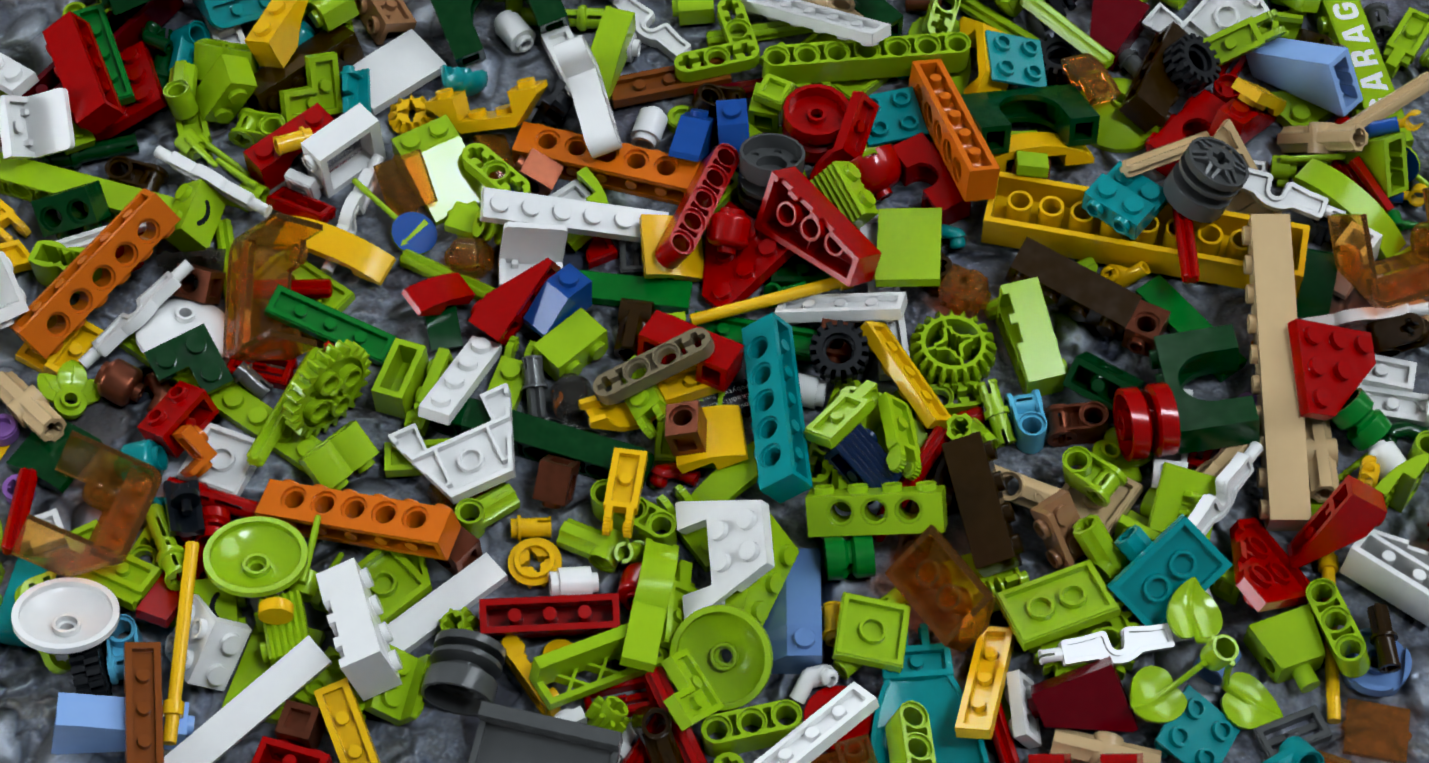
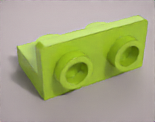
M389 644L391 650L395 649L403 665V669L398 671L402 685L366 700L364 710L399 727L416 720L422 713L424 701L422 700L421 687L426 669L432 663L430 662L429 654L417 658Z

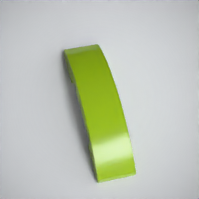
M1312 158L1292 179L1296 184L1329 199L1328 203L1331 206L1343 211L1345 210L1344 218L1351 224L1355 220L1382 234L1377 257L1381 262L1391 258L1405 246L1406 242L1401 232L1386 211L1363 188L1337 169Z
M754 441L747 445L748 460L720 470L716 469L691 494L693 501L735 500L737 496L757 483L758 469L757 461L754 457Z

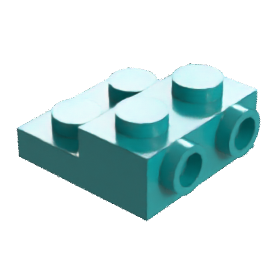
M1119 161L1107 175L1102 173L1084 192L1081 208L1090 216L1098 218L1113 227L1119 234L1126 235L1135 240L1167 205L1168 201L1163 193V187L1144 175L1139 174L1126 178L1124 173H1120L1119 168L1122 166V162Z

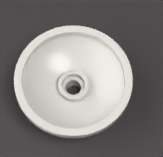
M174 298L166 300L157 309L155 314L135 332L137 346L144 354V352L204 324L223 358L232 347L234 329L227 315L216 306L185 298Z
M77 577L56 578L34 585L16 600L11 612L14 633L24 644L38 651L57 655L75 654L99 645L112 635L120 620V606L114 593L96 581Z

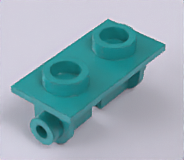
M352 65L343 66L342 71L339 73L340 78H342L343 113L358 103H361L371 112L370 69L366 68L355 71V67Z

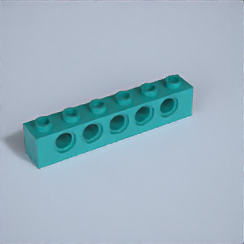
M771 312L741 330L746 365L745 377L748 382L749 391L748 403L751 408L752 417L751 430L754 434L755 443L754 457L757 461L758 469L757 484L763 494L768 495L781 504L813 488L808 445L804 434L805 422L792 326Z

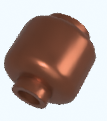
M120 358L114 359L111 362H104L94 379V383L97 384L98 394L120 407L128 405L131 401L138 402L146 389V385L142 384L144 376L142 370Z

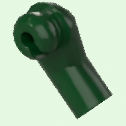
M151 20L147 21L145 27L140 30L142 41L148 47L168 54L173 47L172 40L158 35L161 31L159 24Z
M1397 421L1392 423L1390 430L1380 440H1385L1386 442L1394 441L1396 444L1398 437L1414 441L1420 432L1426 431L1428 428L1407 421Z

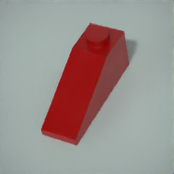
M1232 98L1218 108L1208 133L1210 136H1214L1222 122L1226 119H1231L1243 143L1246 144L1274 123L1277 117L1271 115L1266 110L1262 111L1256 107L1249 106L1239 99Z
M546 258L487 293L483 299L478 300L471 310V317L468 321L506 346L509 338L516 336L524 324L523 317L545 281L561 270V267L551 259Z
M1348 474L1287 545L1290 566L1298 569L1366 537L1374 527L1380 526L1386 517L1387 508L1383 493Z

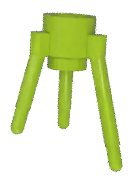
M193 128L183 131L174 141V145L179 150L178 153L191 158L193 161L203 157L213 168H217L218 163L206 152L208 149L247 177L250 176L249 171L211 144L203 134L198 135Z
M1344 153L1297 156L1272 155L1270 173L1273 175V180H1277V187L1284 188L1285 184L1289 182V178L1293 179L1296 176L1297 166H1305L1312 158L1331 165L1334 160H1344L1346 155Z
M217 157L215 159L225 171L242 182L239 185L240 187L253 193L257 199L266 203L267 196L270 193L268 187L247 177L221 158ZM229 200L227 201L226 206L236 207L247 213L249 212L245 208Z
M320 515L315 516L307 546L308 563L302 576L287 588L289 591L300 590L303 602L311 603L310 599L320 592L316 578L318 572L310 569L321 522ZM343 552L337 554L329 568L340 564L344 557Z

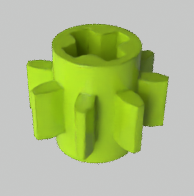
M465 606L461 611L450 608L449 612L442 619L438 620L441 630L455 628L478 632L477 627L480 626V620Z
M597 696L585 712V716L589 718L587 725L622 733L631 722V719L626 717L629 712L627 705L616 696H608L605 700L601 696Z

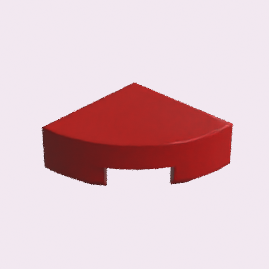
M593 236V240L586 251L587 265L589 269H592L618 258V252L611 239Z

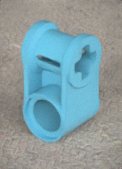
M1034 389L1029 394L1015 396L1011 393H1006L1004 395V405H1007L1010 411L1008 418L1017 442H1015L1017 448L1026 454L1038 453L1045 445L1047 420L1039 389Z
M120 614L117 628L106 639L107 670L112 685L118 684L119 680H124V643L143 642L141 632L135 620L127 614ZM130 631L127 637L117 639L121 633Z

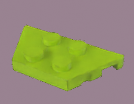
M375 549L358 562L361 569L368 568L375 586L371 587L370 591L372 595L376 594L383 607L384 613L379 615L381 623L385 621L389 624L433 590L425 557ZM319 592L310 599L311 605L316 610L328 613Z

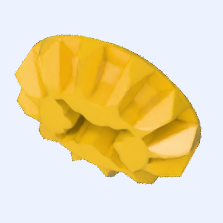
M412 94L408 99L399 97L396 104L390 105V112L387 114L390 127L400 135L437 119V115L427 109L425 103L427 100L424 96L415 98ZM414 109L415 117H413L411 122L408 115L409 111Z
M1366 455L1362 459L1357 475L1358 480L1373 488L1378 484L1380 464L1376 463V456Z
M544 538L525 539L516 544L508 556L509 574L512 575L517 584L527 585L529 589L539 585L545 588L549 582V571H557L558 567H562V556L559 549L554 543ZM531 554L538 562H542L540 563V572H537V570L530 566Z

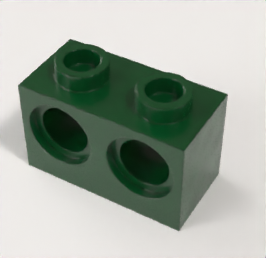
M99 180L31 201L43 238L55 234L57 239H62L74 235V229L82 227L84 232L101 227V220L112 216ZM83 203L87 205L88 213L84 210ZM56 211L60 213L62 220L57 217Z

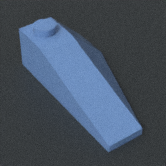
M798 548L799 553L763 625L773 650L771 674H801L807 667L822 664L820 548Z

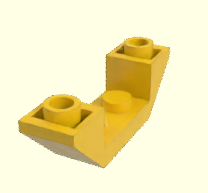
M962 16L959 19L960 32L970 37L971 47L977 49L978 77L964 89V94L1006 90L1009 84L992 81L985 37L986 30L1000 33L1005 32L983 22Z
M535 77L517 80V85L507 91L510 104L498 106L494 111H486L484 107L470 110L465 90L454 92L453 88L437 90L435 92L436 96L425 103L427 109L438 117L446 114L460 134L513 128L528 119L546 90L548 82L547 79L535 81Z

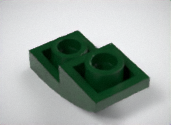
M1307 248L1304 277L1296 303L1297 317L1307 318L1329 314L1340 254Z
M448 305L441 315L423 316L427 329L430 353L437 352L439 347L449 350L463 348L456 305Z

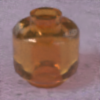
M459 237L446 250L445 263L453 273L458 272L462 275L480 279L492 269L494 265V251L482 238Z

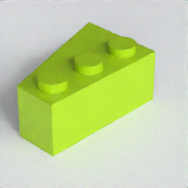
M1038 277L1000 285L995 322L1023 394H1029L1034 389H1039L1041 396L1062 392L1064 387L1062 384L1068 373V366L1065 359L1061 358L1057 338L1053 331Z
M771 513L770 521L775 567L743 592L736 591L725 600V605L745 610L754 616L762 626L767 620L799 553L798 548Z

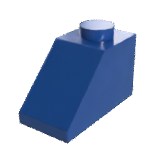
M747 98L716 100L719 144L727 143L733 146L739 153L742 143L749 138Z
M691 108L690 112L682 114L668 156L699 162L711 153L717 117L708 116L709 111L698 108Z
M567 264L545 281L523 317V322L541 337L545 336L579 308L587 310L592 306V280L572 264Z

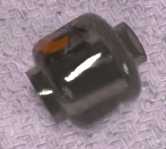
M574 373L562 375L550 389L552 407L556 417L569 424L581 423L589 417L585 410H580L578 400L594 395L590 381Z

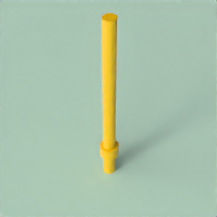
M834 277L695 312L689 314L691 324L697 326L836 289L840 291L852 289L854 286L848 287Z
M187 541L185 543L168 696L163 701V717L165 718L163 743L169 746L177 744L179 719L183 718L185 702L182 701L200 545L195 541Z
M1334 551L1317 560L1318 572L1322 574V578H1327L1336 585L1339 560ZM1322 598V602H1326L1330 598ZM1338 626L1333 627L1332 630H1338ZM1324 641L1326 653L1327 723L1339 724L1341 723L1339 668Z

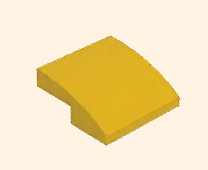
M641 214L639 224L644 279L673 278V280L703 282L704 258L702 236L695 250L677 268L667 269L658 262L655 251L673 216Z
M57 315L49 318L47 328H52L56 324ZM86 320L85 324L78 331L72 332L63 341L62 348L56 354L49 355L45 359L35 353L24 342L15 354V360L40 373L57 375L60 367L67 361L76 360L82 364L78 359L93 347L92 342L104 330Z
M739 405L702 407L707 419L706 452L675 456L677 468L682 474L711 463L720 470L748 460L744 425Z

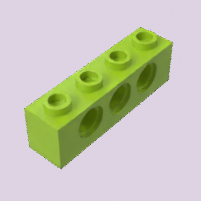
M932 480L916 482V486L902 487L901 482H886L882 484V487L868 488L867 483L849 484L848 489H834L832 484H821L814 486V490H810L805 497L808 537L945 533L948 526L945 485H936V481ZM904 500L915 501L919 506V511L914 514L906 512L902 507V502ZM871 501L880 502L885 508V513L881 515L873 514L868 508V503ZM837 502L846 503L850 507L851 514L848 516L838 514L834 504Z

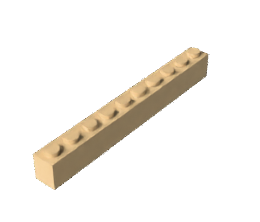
M1251 214L1247 226H1242L1241 240L1242 245H1247L1248 255H1244L1243 271L1244 274H1249L1250 284H1246L1245 302L1246 304H1251L1252 313L1247 316L1248 334H1253V344L1249 346V363L1255 364V375L1251 376V394L1257 395V405L1255 406L1260 424L1259 443L1263 446L1262 449H1264L1259 455L1261 456V468H1257L1256 473L1257 487L1263 488V499L1259 500L1258 514L1260 520H1265V529L1267 531H1300L1312 516L1305 417H1300L1288 323L1297 318L1290 214Z

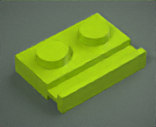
M104 543L84 566L85 571L76 577L93 580L106 586L116 596L119 606L135 612L136 605L140 600H143L162 575V570L158 566Z

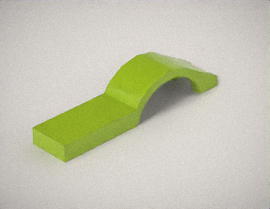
M646 537L640 574L630 610L619 665L654 673L677 569L679 545L662 544Z

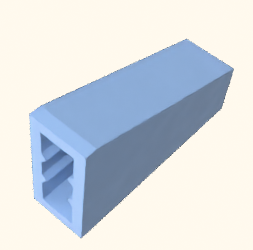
M1278 37L1265 43V46L1246 54L1252 77L1336 115L1346 116L1363 101L1351 56L1346 47Z
M58 692L51 754L125 752L124 697ZM185 702L183 718L179 719L177 744L173 746L164 745V750H173L186 739V736L188 737L194 732L195 716L188 715L189 702Z

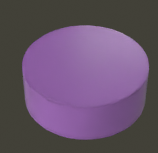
M0 414V447L14 443L20 435L18 422L10 414Z

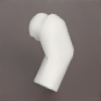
M819 664L805 668L796 681L789 697L801 704H805L813 688L826 685L829 688L835 686L839 680L838 672L828 664Z

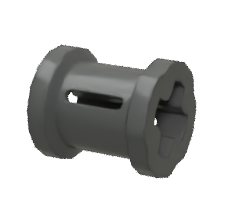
M1381 2L1367 5L1363 10L1376 43L1388 40L1394 32L1393 25L1388 22L1387 18L1389 14L1388 6Z

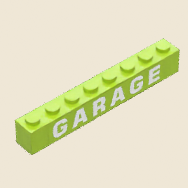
M1321 0L1318 11L1315 13L1318 19L1317 27L1319 34H1325L1333 42L1340 43L1348 48L1362 93L1363 101L1352 109L1353 117L1392 93L1395 89L1360 0ZM1401 108L1386 118L1397 116V119H1401L1405 115ZM1405 127L1400 128V132H1405L1406 145L1412 148L1414 138L1411 131Z

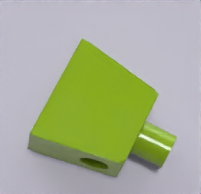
M1309 604L1248 625L1243 642L1273 682L1280 684L1294 679L1302 693L1310 692L1320 685V681L1314 671L1321 668L1326 653Z

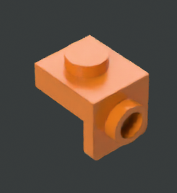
M188 424L180 426L171 434L193 458L180 472L184 478L195 475L200 477L212 467L213 464L210 460L217 455V452L208 444L209 438L201 428Z

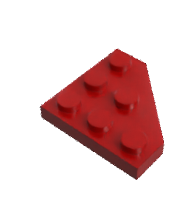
M143 41L126 48L120 53L136 102L123 105L124 115L99 134L95 135L93 133L96 141L110 139L167 106L149 48Z
M730 201L724 206L740 209ZM746 213L745 216L752 223L749 244L743 250H736L735 256L717 253V247L708 242L710 221L707 224L702 296L705 302L713 308L746 300L794 255L792 251L755 229L754 224L756 220Z
M1296 318L1288 323L1300 417L1327 421L1337 415L1376 364L1372 333Z
M1254 517L1237 520L1229 529L1236 587L1243 594V599L1247 605L1257 612L1308 603L1305 592L1310 581L1299 568L1295 569L1290 566L1289 556L1258 519Z

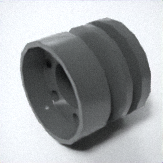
M761 133L746 139L739 151L738 167L740 172L737 186L739 201L746 208L758 213L772 171L795 166L803 174L806 155L803 145L794 138L777 133Z
M1198 137L1192 140L1179 162L1175 164L1163 183V193L1168 203L1186 218L1200 223H1212L1221 217L1231 200L1246 183L1249 177L1248 166L1244 158L1224 141L1212 137Z
M455 628L440 631L434 640V649L430 655V662L432 664L426 669L421 687V695L428 703L449 713L478 716L481 701L490 703L495 701L498 690L496 680L502 675V666L506 660V649L494 638L477 631Z

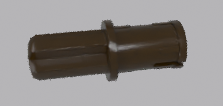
M1375 603L1367 609L1372 633L1369 641L1375 648L1379 672L1385 674L1394 673L1401 669L1395 642L1398 639V635L1393 631L1388 606Z

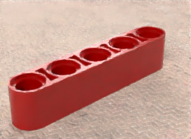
M727 143L719 144L699 166L656 248V259L663 267L667 269L677 268L695 250L739 164V153L733 146Z

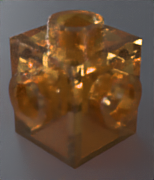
M954 263L938 287L940 305L949 310L952 309L954 314L959 316L963 311H965L967 317L972 318L976 316L980 309L984 310L987 307L991 298V292H989L988 277H985L977 270H968Z

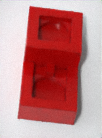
M458 272L443 274L420 281L405 288L401 293L418 316L441 315L448 305L470 304L475 297V293Z

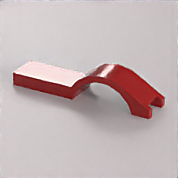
M863 91L852 92L834 147L817 161L809 180L817 176L818 173L822 172L833 161L850 162L856 157L863 155L879 109V105Z

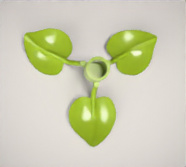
M1196 577L1188 579L1174 592L1169 600L1166 618L1170 629L1177 637L1181 639L1194 637L1197 644H1206L1200 652L1201 662L1174 682L1169 672L1162 667L1150 665L1140 669L1133 676L1130 684V707L1133 709V712L1141 719L1151 723L1163 724L1174 721L1182 715L1187 706L1186 696L1177 687L1203 668L1219 671L1225 667L1221 688L1226 693L1220 700V706L1226 719L1231 724L1240 729L1253 730L1282 718L1283 714L1277 702L1259 680L1245 672H1235L1230 676L1232 668L1236 665L1234 660L1239 654L1238 644L1234 638L1227 634L1218 635L1223 626V617L1218 605L1202 588Z

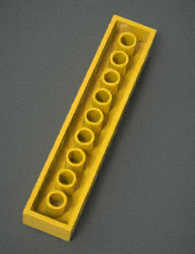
M999 172L995 199H988L981 235L982 243L1020 249L1026 237H1029L1067 258L1082 260L1086 257H1093L1096 263L1106 265L1117 264L1125 267H1131L1143 260L1148 264L1151 273L1181 278L1173 211L1169 203L1135 240H1132L1126 235L1119 234L1113 227L1102 220L1090 216L1081 208L1084 192L1089 188L1088 186ZM1225 210L1221 217L1212 223L1193 221L1200 271L1199 281L1245 289L1246 284H1250L1249 274H1244L1243 259L1244 255H1248L1247 245H1242L1241 240L1242 226H1247L1250 218L1249 214ZM1291 222L1297 298L1304 277L1310 225Z

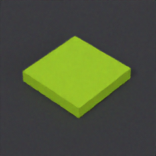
M843 592L840 601L832 659L901 673L904 664L911 606Z

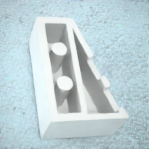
M1373 529L1366 537L1356 541L1351 546L1339 572L1429 627V551L1409 545L1410 540Z

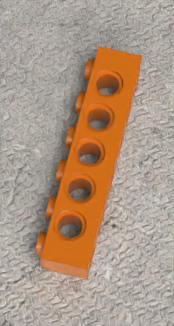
M942 59L912 61L908 87L912 86L927 130L964 202L995 199L1000 167Z
M523 121L511 149L513 165L520 155L526 157L529 151L534 148L565 166L559 179L573 181L577 179L576 172L587 166L604 189L675 205L680 204L701 165V161L695 162L668 156L669 153L661 150L637 147L630 143H622L621 149L593 159L588 151L583 134Z
M143 188L28 306L29 311L19 315L14 324L9 326V328L41 357L47 359L49 355L56 354L62 348L63 341L72 332L78 331L85 324L86 317L94 309L106 303L109 298L108 294L116 286L125 283L129 279L131 270L139 262H144L152 255L153 248L161 239L168 238L174 232L175 225L181 219L156 193ZM146 222V231L139 236L138 227L141 223ZM124 245L123 255L116 259L115 252L117 248ZM102 268L101 278L93 282L94 272ZM79 291V300L77 303L70 305L71 296ZM57 315L56 324L52 328H47L49 318Z
M269 479L254 512L256 516L277 518L291 524L303 537H310L314 518L316 515H320L321 522L317 539L448 561L461 529V524L453 509L444 504H423L409 498L398 500L383 494L367 495L352 489H344L342 491L330 489L321 484L305 485L291 479L283 481Z

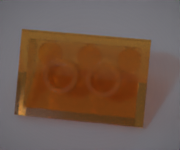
M931 524L889 567L885 575L945 647L965 652L988 628L996 597L938 529Z

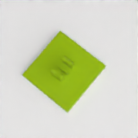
M1164 462L1147 527L1163 532L1182 513L1188 518L1204 494L1216 496V477ZM1211 528V529L1209 530V532L1206 534V537H1207L1209 540H1210L1212 528Z

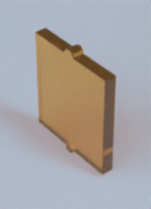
M421 149L402 156L394 155L393 159L373 166L385 203L398 216L410 211L418 212V208L438 201Z
M1348 698L1345 721L1341 725L1342 730H1344L1342 754L1392 763H1407L1408 742L1412 738V734L1409 732L1410 709Z

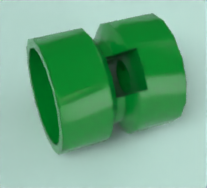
M1362 388L1356 389L1337 415L1331 418L1340 430H1347V439L1358 451H1363L1377 443L1392 427V423L1380 409H1372L1374 402Z
M872 535L851 536L849 540H845L843 536L823 537V558L827 581L846 580L849 574H853L856 579L875 577L876 565Z

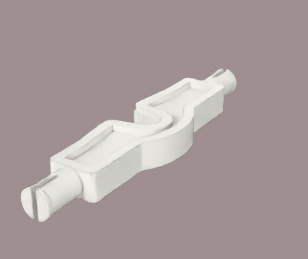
M609 0L613 8L635 13L636 30L634 33L637 34V39H640L641 43L658 48L672 61L679 54L691 51V44L682 38L670 24L663 23L655 28H649L655 21V14L653 10L637 0Z
M161 145L155 149V158L169 164L175 171L191 180H204L227 200L250 212L255 211L265 218L271 214L273 209L271 205L257 199L253 193L229 181L216 171L196 163L176 151L171 152Z
M378 154L371 156L367 168L363 167L358 177V180L372 193L378 183L377 175L384 162V158ZM356 186L347 196L336 226L354 235L357 232L356 215H364L370 202V198ZM325 259L320 270L332 276L337 264Z
M1248 167L1249 177L1239 191L1251 195L1262 207L1277 212L1290 210L1316 221L1326 217L1340 224L1342 223L1346 211L1327 205L1329 201L1327 197L1314 193L1295 182H1287L1281 195L1275 196L1271 193L1273 175L1269 172Z
M184 259L171 273L167 271L137 298L136 310L131 314L121 313L92 342L93 347L78 360L89 369L102 355L104 357L108 356L123 340L140 329L155 314L157 309L181 287L182 284L180 282L195 268Z
M1429 301L1412 305L1406 302L1380 307L1353 308L1333 314L1302 318V320L1350 328L1354 324L1366 326L1377 320L1390 319L1406 313H1415L1419 316L1429 315Z
M1252 441L1244 453H1236L1230 463L1216 477V496L1204 494L1189 515L1188 519L1205 536L1215 523L1227 515L1236 499L1237 493L1253 473V463L1264 450L1259 442Z
M1168 623L1151 626H1128L1120 631L1121 650H1116L1112 647L1105 631H1099L1082 637L1062 640L1056 648L1038 650V658L1041 657L1039 659L1041 665L1061 661L1062 666L1066 667L1091 663L1111 656L1114 665L1121 666L1133 661L1140 654L1169 650L1175 645L1174 642L1193 640L1194 637L1190 639L1177 637L1170 629Z

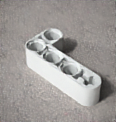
M581 34L553 45L558 63L567 78L583 137L591 157L595 159L621 149V139L598 63L584 36Z

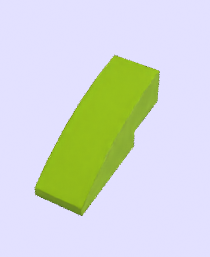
M606 6L597 28L591 51L598 63L608 99L610 100L627 60V49L636 30L634 12Z

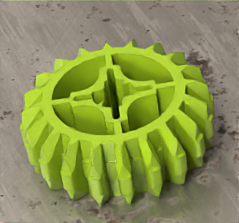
M951 309L946 316L938 310L935 314V319L926 316L924 324H917L915 333H912L910 336L909 353L911 360L923 377L926 378L929 385L937 383L939 388H943L945 383L951 382V389L954 393L960 381H963V384L970 388V381L980 383L982 378L987 379L990 369L995 365L996 358L994 356L996 355L997 347L994 343L993 333L987 332L988 327L986 323L978 324L977 316L970 319L966 318L965 311L960 316L954 315ZM941 339V341L934 343V346L928 347L935 340ZM977 354V356L973 360H971L968 363H964L965 360L971 359V355Z

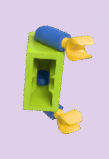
M1417 109L1409 111L1401 119H1397V116L1373 121L1365 126L1364 129L1368 133V145L1364 146L1362 152L1344 153L1346 158L1342 161L1347 165L1349 161L1359 156L1391 203H1403V200H1408L1412 206L1420 207L1426 202L1427 198L1417 197L1414 193H1425L1428 187L1425 184L1417 183L1410 191H1406L1409 190L1405 132H1400L1399 130L1405 127L1409 131H1416L1424 124L1414 125L1409 120L1410 116H1416L1421 113Z

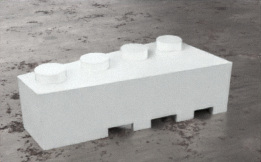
M353 557L317 573L316 578L322 601L329 615H326L328 624L335 635V638H333L334 646L341 656V659L338 660L340 669L362 700L366 701L402 685L398 671L403 669V665L397 651L390 649L389 642L393 641V636L385 621L381 623L379 615L383 614L384 610L378 596L371 594L370 588L375 585L368 568L361 569Z

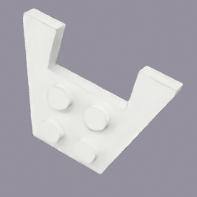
M1202 0L1190 15L1182 21L1159 2L1141 23L1146 29L1160 33L1174 21L1189 35L1194 33L1196 37L1200 35L1203 38H1207L1251 16L1254 18L1269 11V8L1264 0Z
M507 382L479 394L491 421L435 446L426 448L416 423L388 434L392 446L453 504L516 477L512 400Z
M763 500L679 501L675 503L677 531L686 535L707 526L711 572L710 586L682 596L684 619L701 608L711 605H725V600L736 591L743 592L775 567L768 503Z

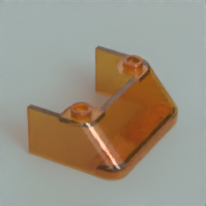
M1429 188L1422 189L1427 220L1417 223L1411 231L1410 243L1412 251L1374 262L1366 214H1331L1327 216L1337 270L1375 308H1392L1429 296Z
M276 212L235 238L229 251L223 336V354L226 358L238 361L292 360L317 347V340L301 337L298 329L265 316L264 310L278 284L291 289L292 271L303 265L308 257L306 240L323 231V224Z
M72 430L55 470L86 483L82 491V497L89 506L102 511L98 523L88 540L28 514L11 553L64 577H74L123 563L162 483V475L154 466Z

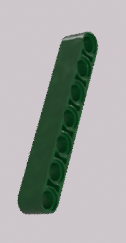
M469 398L449 426L431 420L430 425L441 434L455 437L487 423L491 419L481 400ZM512 410L515 456L540 462V459L550 454L580 462L578 474L601 480L608 479L614 447L648 451L636 445ZM648 451L643 487L655 460L654 455L650 451Z

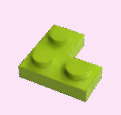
M331 51L304 56L307 86L279 90L281 115L285 118V121L289 122L316 103L322 106L330 115L343 113L337 53Z
M687 648L670 655L660 662L666 671L668 680L678 690V692L672 694L663 702L668 708V713L673 722L678 724L682 732L724 708Z

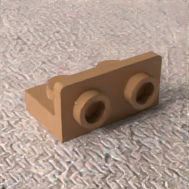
M354 0L359 12L358 16L376 45H383L389 32H406L410 29L414 30L417 21L403 0Z
M1061 489L1030 509L1034 519L1033 528L1037 535L1043 539L1047 549L1045 552L1046 558L1054 568L1064 569L1075 564L1074 561L1085 555L1072 534L1074 531L1072 526L1080 519V516L1069 491Z

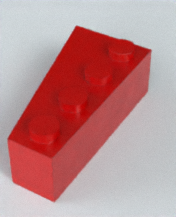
M795 166L771 172L754 228L848 287L872 281L882 253Z

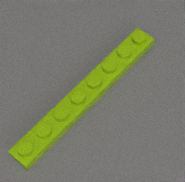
M135 332L119 344L120 348L150 367L145 355L137 346ZM190 369L169 379L175 385L180 380L199 387ZM235 383L209 395L220 411L218 413L220 416L253 438H257L273 411V408ZM287 425L272 451L307 474L298 460L322 443V441L312 434L309 438H306L304 435L299 436Z

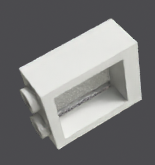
M358 103L301 142L304 155L302 162L307 168L308 176L317 180L318 190L328 199L351 184L353 178L358 179L363 167L367 168L373 154H378L384 160L386 159L379 120L361 103Z

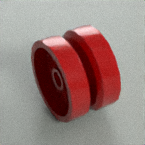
M822 84L804 85L793 90L786 97L783 106L782 134L796 139L803 145L806 153L805 162L817 163L828 150L834 147L849 104L848 99L842 92L832 86Z
M1165 382L1147 384L1143 392L1135 386L1118 388L1113 399V418L1118 445L1124 459L1128 462L1145 460L1150 452L1158 458L1177 454L1181 436L1177 403L1169 385Z

